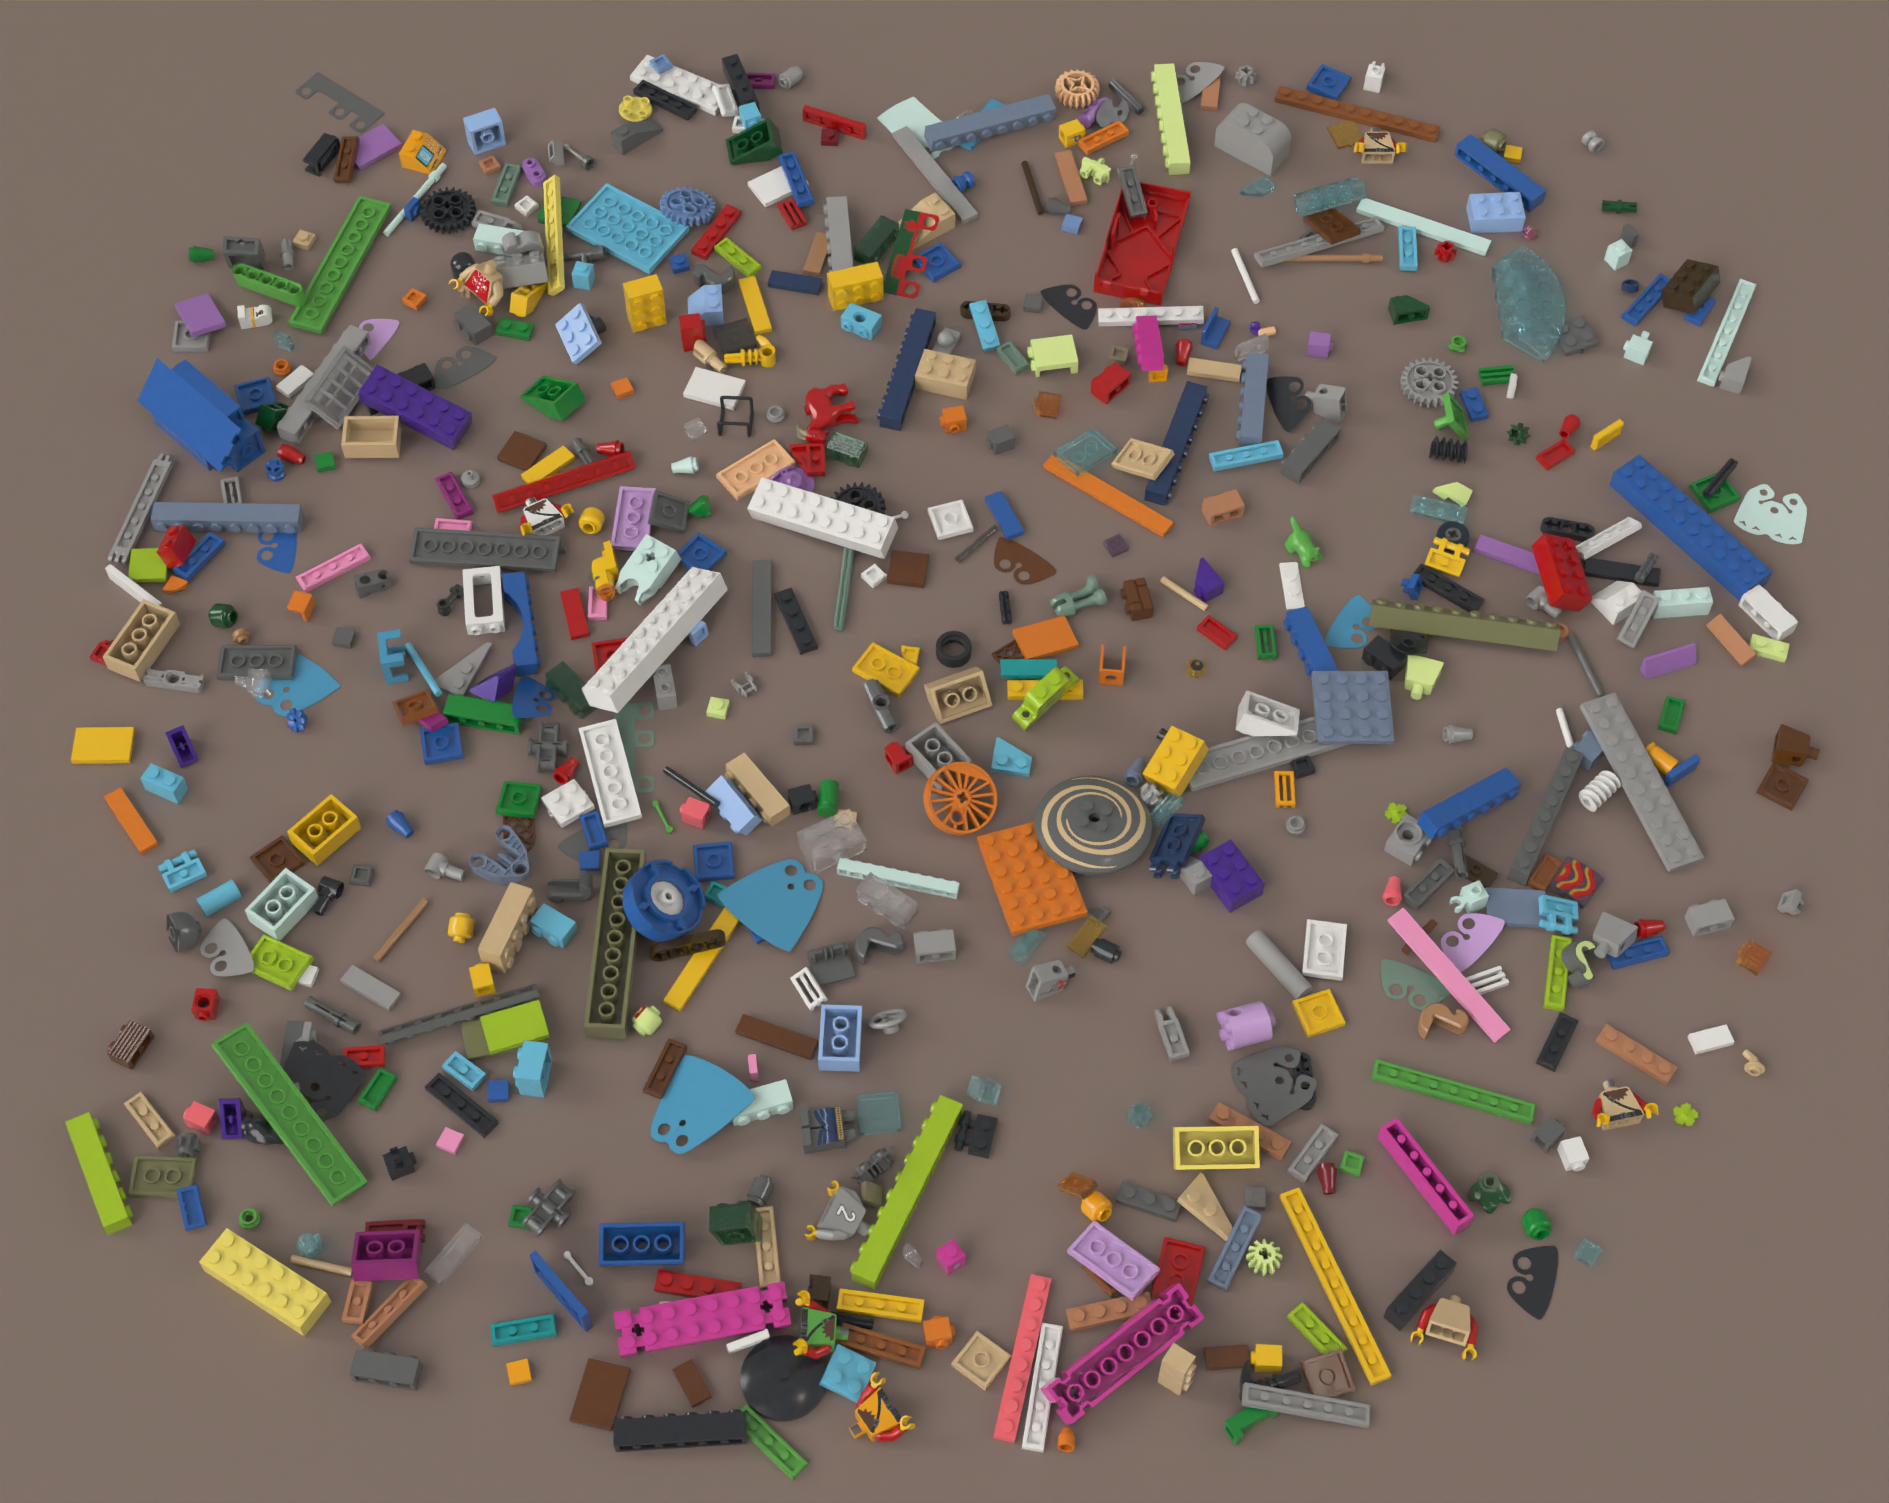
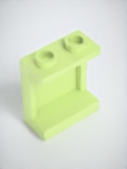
M1072 335L1030 340V347H1027L1028 357L1032 358V361H1030L1031 371H1035L1036 377H1040V371L1070 368L1071 374L1078 373L1079 362Z

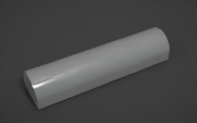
M1261 929L1256 930L1247 938L1246 945L1295 999L1302 998L1313 990L1312 985Z

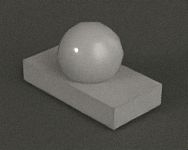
M945 327L938 334L937 342L932 350L952 354L961 337V332Z

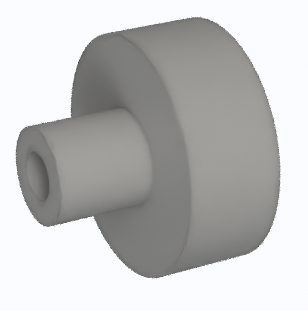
M474 470L465 471L461 476L462 485L467 489L476 488L480 484L479 474Z

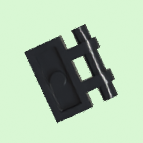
M963 1111V1115L958 1123L960 1126L959 1131L954 1138V1150L962 1151L963 1145L969 1146V1155L988 1159L998 1118L977 1114L976 1121L970 1119L971 1112ZM967 1129L973 1130L972 1138L966 1136Z

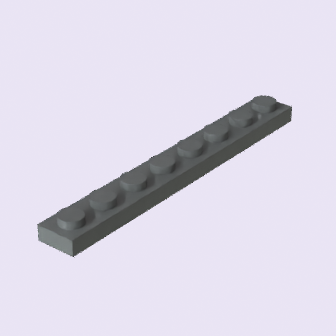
M532 984L378 1031L381 1044L386 1043L389 1045L404 1037L407 1039L413 1038L420 1032H433L440 1026L445 1025L449 1027L455 1025L460 1020L465 1019L469 1021L475 1019L480 1014L485 1013V1015L495 1013L497 1009L503 1007L505 1009L512 1008L517 1003L523 1001L524 1003H529L540 997L536 984Z

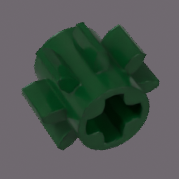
M1518 423L1517 426L1512 424L1510 431H1507L1510 437L1508 441H1514V445H1519L1520 442L1526 444V439L1531 437L1528 433L1529 427H1523V423Z

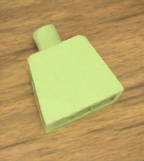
M1408 655L1405 666L1404 688L1411 691V698L1419 700L1422 698V694L1430 695L1441 675L1444 662L1417 655Z

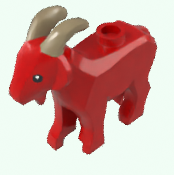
M845 383L829 385L824 389L813 387L812 390L807 392L804 410L806 416H810L812 421L806 429H802L800 424L797 423V437L800 440L810 443H825L826 436L830 432L823 430L844 423H859L855 414H843L856 409L853 400L840 405H833L832 399L835 396H846L848 394Z

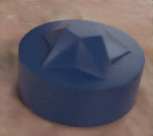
M1626 279L1622 281L1621 290L1628 293L1637 292L1639 290V282L1633 279Z

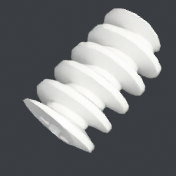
M1601 771L1594 780L1579 792L1580 802L1587 810L1595 812L1597 807H1600L1602 803L1606 802L1607 798L1612 796V793L1617 791V788H1620V780L1610 771Z

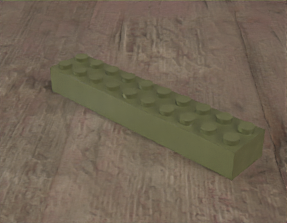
M605 848L584 1021L586 1037L627 1039L639 932L632 926L625 914L622 897L627 881L647 863L645 850Z

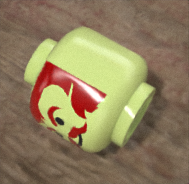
M642 1006L632 1017V1027L643 1036L646 1034L652 1035L662 1023L659 1017L661 1012L654 1006L650 1008Z

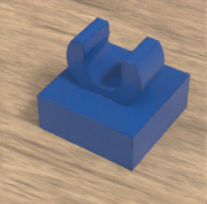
M1412 574L1410 580L1405 578L1401 582V586H1404L1403 592L1409 593L1411 600H1418L1423 588L1420 574Z

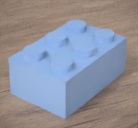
M1520 192L1469 194L1466 210L1471 234L1521 232L1523 230L1526 217Z
M821 1005L818 1053L819 1071L860 1072L862 1006Z

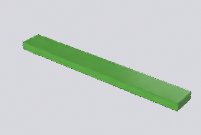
M1379 1059L1375 1060L1371 1080L1528 1125L1532 1124L1536 1104Z

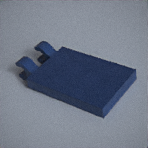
M1168 814L1149 858L1152 863L1149 871L1155 872L1154 878H1162L1164 865H1168L1166 872L1172 873L1171 879H1178L1180 877V867L1187 865L1206 820L1203 814Z

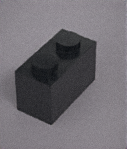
M1379 635L1364 648L1362 659L1367 665L1374 667L1378 671H1388V678L1390 680L1405 667L1408 657L1395 650L1388 641Z

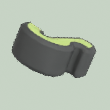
M1586 938L1570 943L1563 948L1561 953L1564 966L1572 973L1568 976V979L1572 986L1578 989L1591 984L1595 978L1584 953L1595 949L1597 946L1593 941Z

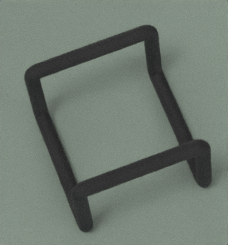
M721 396L720 421L717 422L718 435H722L723 425L747 426V436L751 437L754 413L753 398L746 396ZM724 399L749 400V423L723 421Z

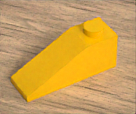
M548 282L520 286L511 293L509 312L514 313L518 317H526L533 312L546 291Z

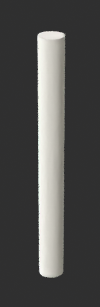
M1234 248L1231 250L1253 303L1258 304L1260 302L1238 249Z

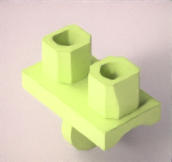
M1084 157L1082 159L1080 177L1086 179L1090 175L1093 176V181L1098 185H1101L1103 182L1108 183L1110 181L1111 168L1104 164V158L1096 161Z

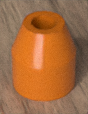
M1062 1428L1058 1436V1450L1063 1452L1075 1450V1435L1071 1428Z

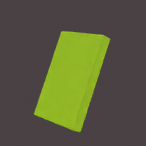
M264 934L250 953L254 963V971L250 973L292 991L306 969L312 964L314 958Z
M539 1000L480 1017L490 1055L522 1046L524 1040L536 1042L550 1038Z

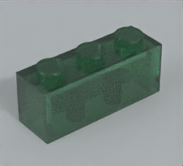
M881 215L854 247V260L862 264L879 262L883 253L889 250L894 240L896 241L899 223Z
M564 661L545 673V683L550 691L554 690L562 703H566L574 715L584 719L598 709L589 705L582 691L586 683Z

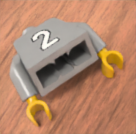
M832 1181V1187L835 1189L827 1187L828 1194L832 1197L816 1226L819 1229L816 1230L813 1225H808L806 1227L807 1230L813 1231V1233L810 1235L804 1234L809 1241H813L816 1238L833 1241L848 1239L855 1232L866 1236L871 1225L862 1220L866 1209L863 1207L857 1192L843 1186L839 1187L837 1181Z

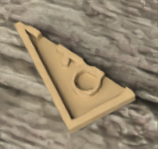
M1200 1173L1181 1194L1177 1202L1227 1241L1233 1227L1204 1174Z

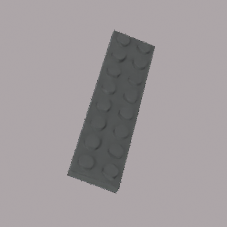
M415 527L409 562L411 564L476 568L500 566V569L556 572L561 538L560 536L525 534L523 536L517 533Z

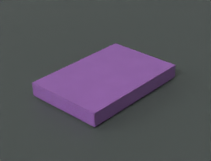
M382 124L359 137L360 142L355 166L361 171L401 149L402 143Z
M208 293L174 303L177 312L192 337L226 327L223 317Z

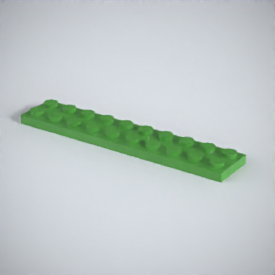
M363 196L357 198L305 291L306 303L296 307L288 321L289 326L323 334L392 208L391 203Z
M248 1022L212 1042L211 1046L332 1207L367 1185L368 1181Z

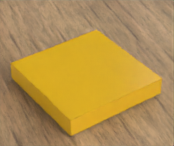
M1330 988L1292 1001L1295 1012L1308 1038L1343 1027L1346 1024Z

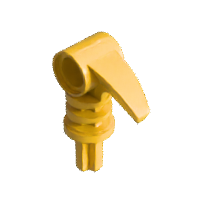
M758 335L756 340L761 346L759 350L754 349V352H751V349H748V352L745 353V350L741 349V353L724 354L725 364L742 363V367L746 366V362H749V365H752V362L758 365V362H760L763 367L771 368L776 364L775 348L769 340Z

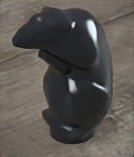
M253 1114L244 1118L241 1132L248 1141L265 1145L284 1144L266 1119L261 1117L254 1118Z

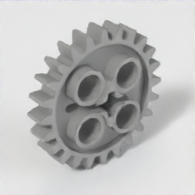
M1423 357L1421 362L1415 359L1414 364L1410 362L1409 366H1405L1404 371H1402L1400 384L1401 389L1404 390L1403 394H1408V400L1413 398L1414 404L1420 402V406L1424 403L1427 405V408L1430 407V404H1433L1436 408L1437 403L1443 406L1442 395L1449 392L1454 398V395L1457 393L1459 382L1457 381L1458 376L1454 375L1455 370L1450 371L1451 366L1445 367V362L1440 364L1438 359L1433 362L1431 357H1429L1428 361Z

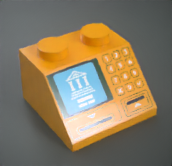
M412 130L399 152L402 168L430 175L432 171L438 168L447 151L428 133Z

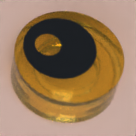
M1191 659L1187 662L1186 673L1188 676L1199 678L1204 674L1205 664L1203 661Z

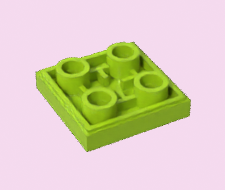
M158 548L131 549L128 577L135 583L167 582L168 567L156 553Z

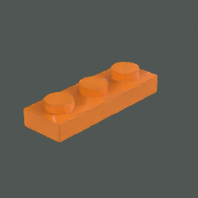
M1119 120L1079 139L1078 145L1089 155L1128 136L1129 130Z

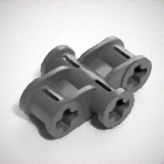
M540 722L539 740L528 739V755L537 754L536 772L541 770H552L554 772L557 768L558 754L568 756V739L559 741L560 722H556V724Z
M561 1179L554 1183L546 1195L538 1187L527 1200V1203L534 1205L535 1208L525 1217L521 1225L528 1226L536 1233L537 1237L546 1230L552 1221L557 1223L558 1228H561L571 1215V1212H566L563 1208L570 1202L576 1191L566 1187Z

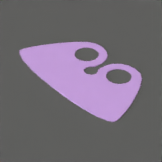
M369 319L360 324V329H363V326L368 323L374 326V329L368 332L371 343L364 352L369 360L373 359L393 336L399 326L398 320Z
M1478 913L1462 915L1458 920V928L1464 934H1469L1470 939L1464 940L1463 936L1456 931L1447 932L1441 938L1443 953L1460 972L1464 971L1494 942L1502 931L1505 921L1494 916ZM1466 918L1473 919L1475 921L1474 928L1465 929L1462 925L1463 920ZM1456 936L1459 939L1458 945L1455 947L1448 946L1446 943L1447 937Z

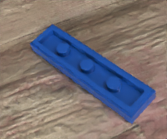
M795 152L778 155V160L797 207L800 208L814 204V198Z
M1660 273L1622 314L1621 318L1636 327L1662 299L1661 290L1670 279Z

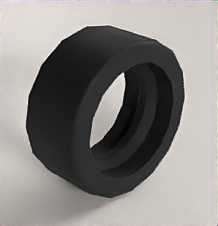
M949 631L938 638L936 656L944 666L951 668L961 667L971 657V641L964 633ZM954 642L963 645L965 651L958 656H949L943 652V647L948 643Z

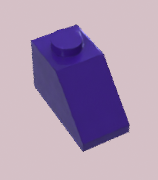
M1202 557L1198 566L1194 593L1206 603L1223 594L1224 582Z

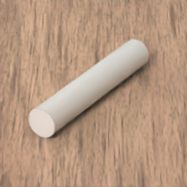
M1563 708L1556 709V714L1566 746L1571 749L1574 744Z

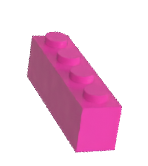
M1157 315L1136 316V323L1132 324V332L1134 334V344H1136L1137 363L1141 364L1142 371L1163 370L1164 354Z

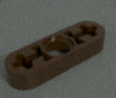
M965 301L961 304L960 314L963 318L973 319L971 311L966 310L970 309L969 304L975 301ZM987 303L993 321L1004 322L1010 319L1011 309L1008 305Z

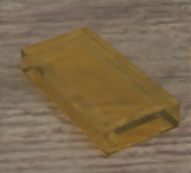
M1090 915L1068 943L1067 948L1084 959L1095 939L1100 938L1107 925Z

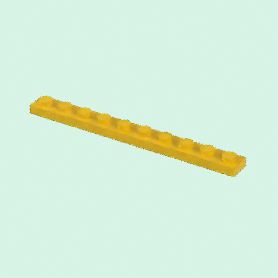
M1298 1187L1280 1194L1279 1198L1370 1385L1372 1386L1390 1379L1392 1375L1300 1188Z

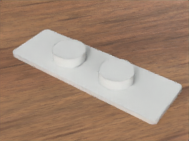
M1280 563L1279 567L1286 609L1305 607L1298 563Z

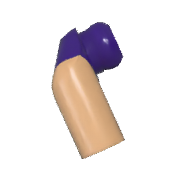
M1258 321L1250 323L1251 333L1259 337L1276 334L1274 326L1262 328Z

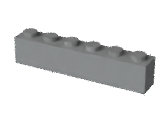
M847 196L826 197L827 204L823 205L824 215H827V217H824L825 228L829 229L826 230V241H830L827 244V254H831V257H828V267H832V270H829V272L853 267Z

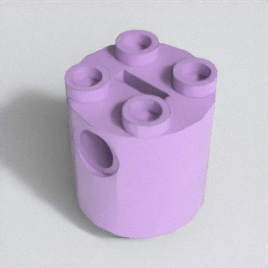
M1262 1001L1217 1012V1019L1222 1027L1219 1030V1035L1222 1041H1226L1228 1051L1272 1039V1028L1276 1026L1273 1012Z

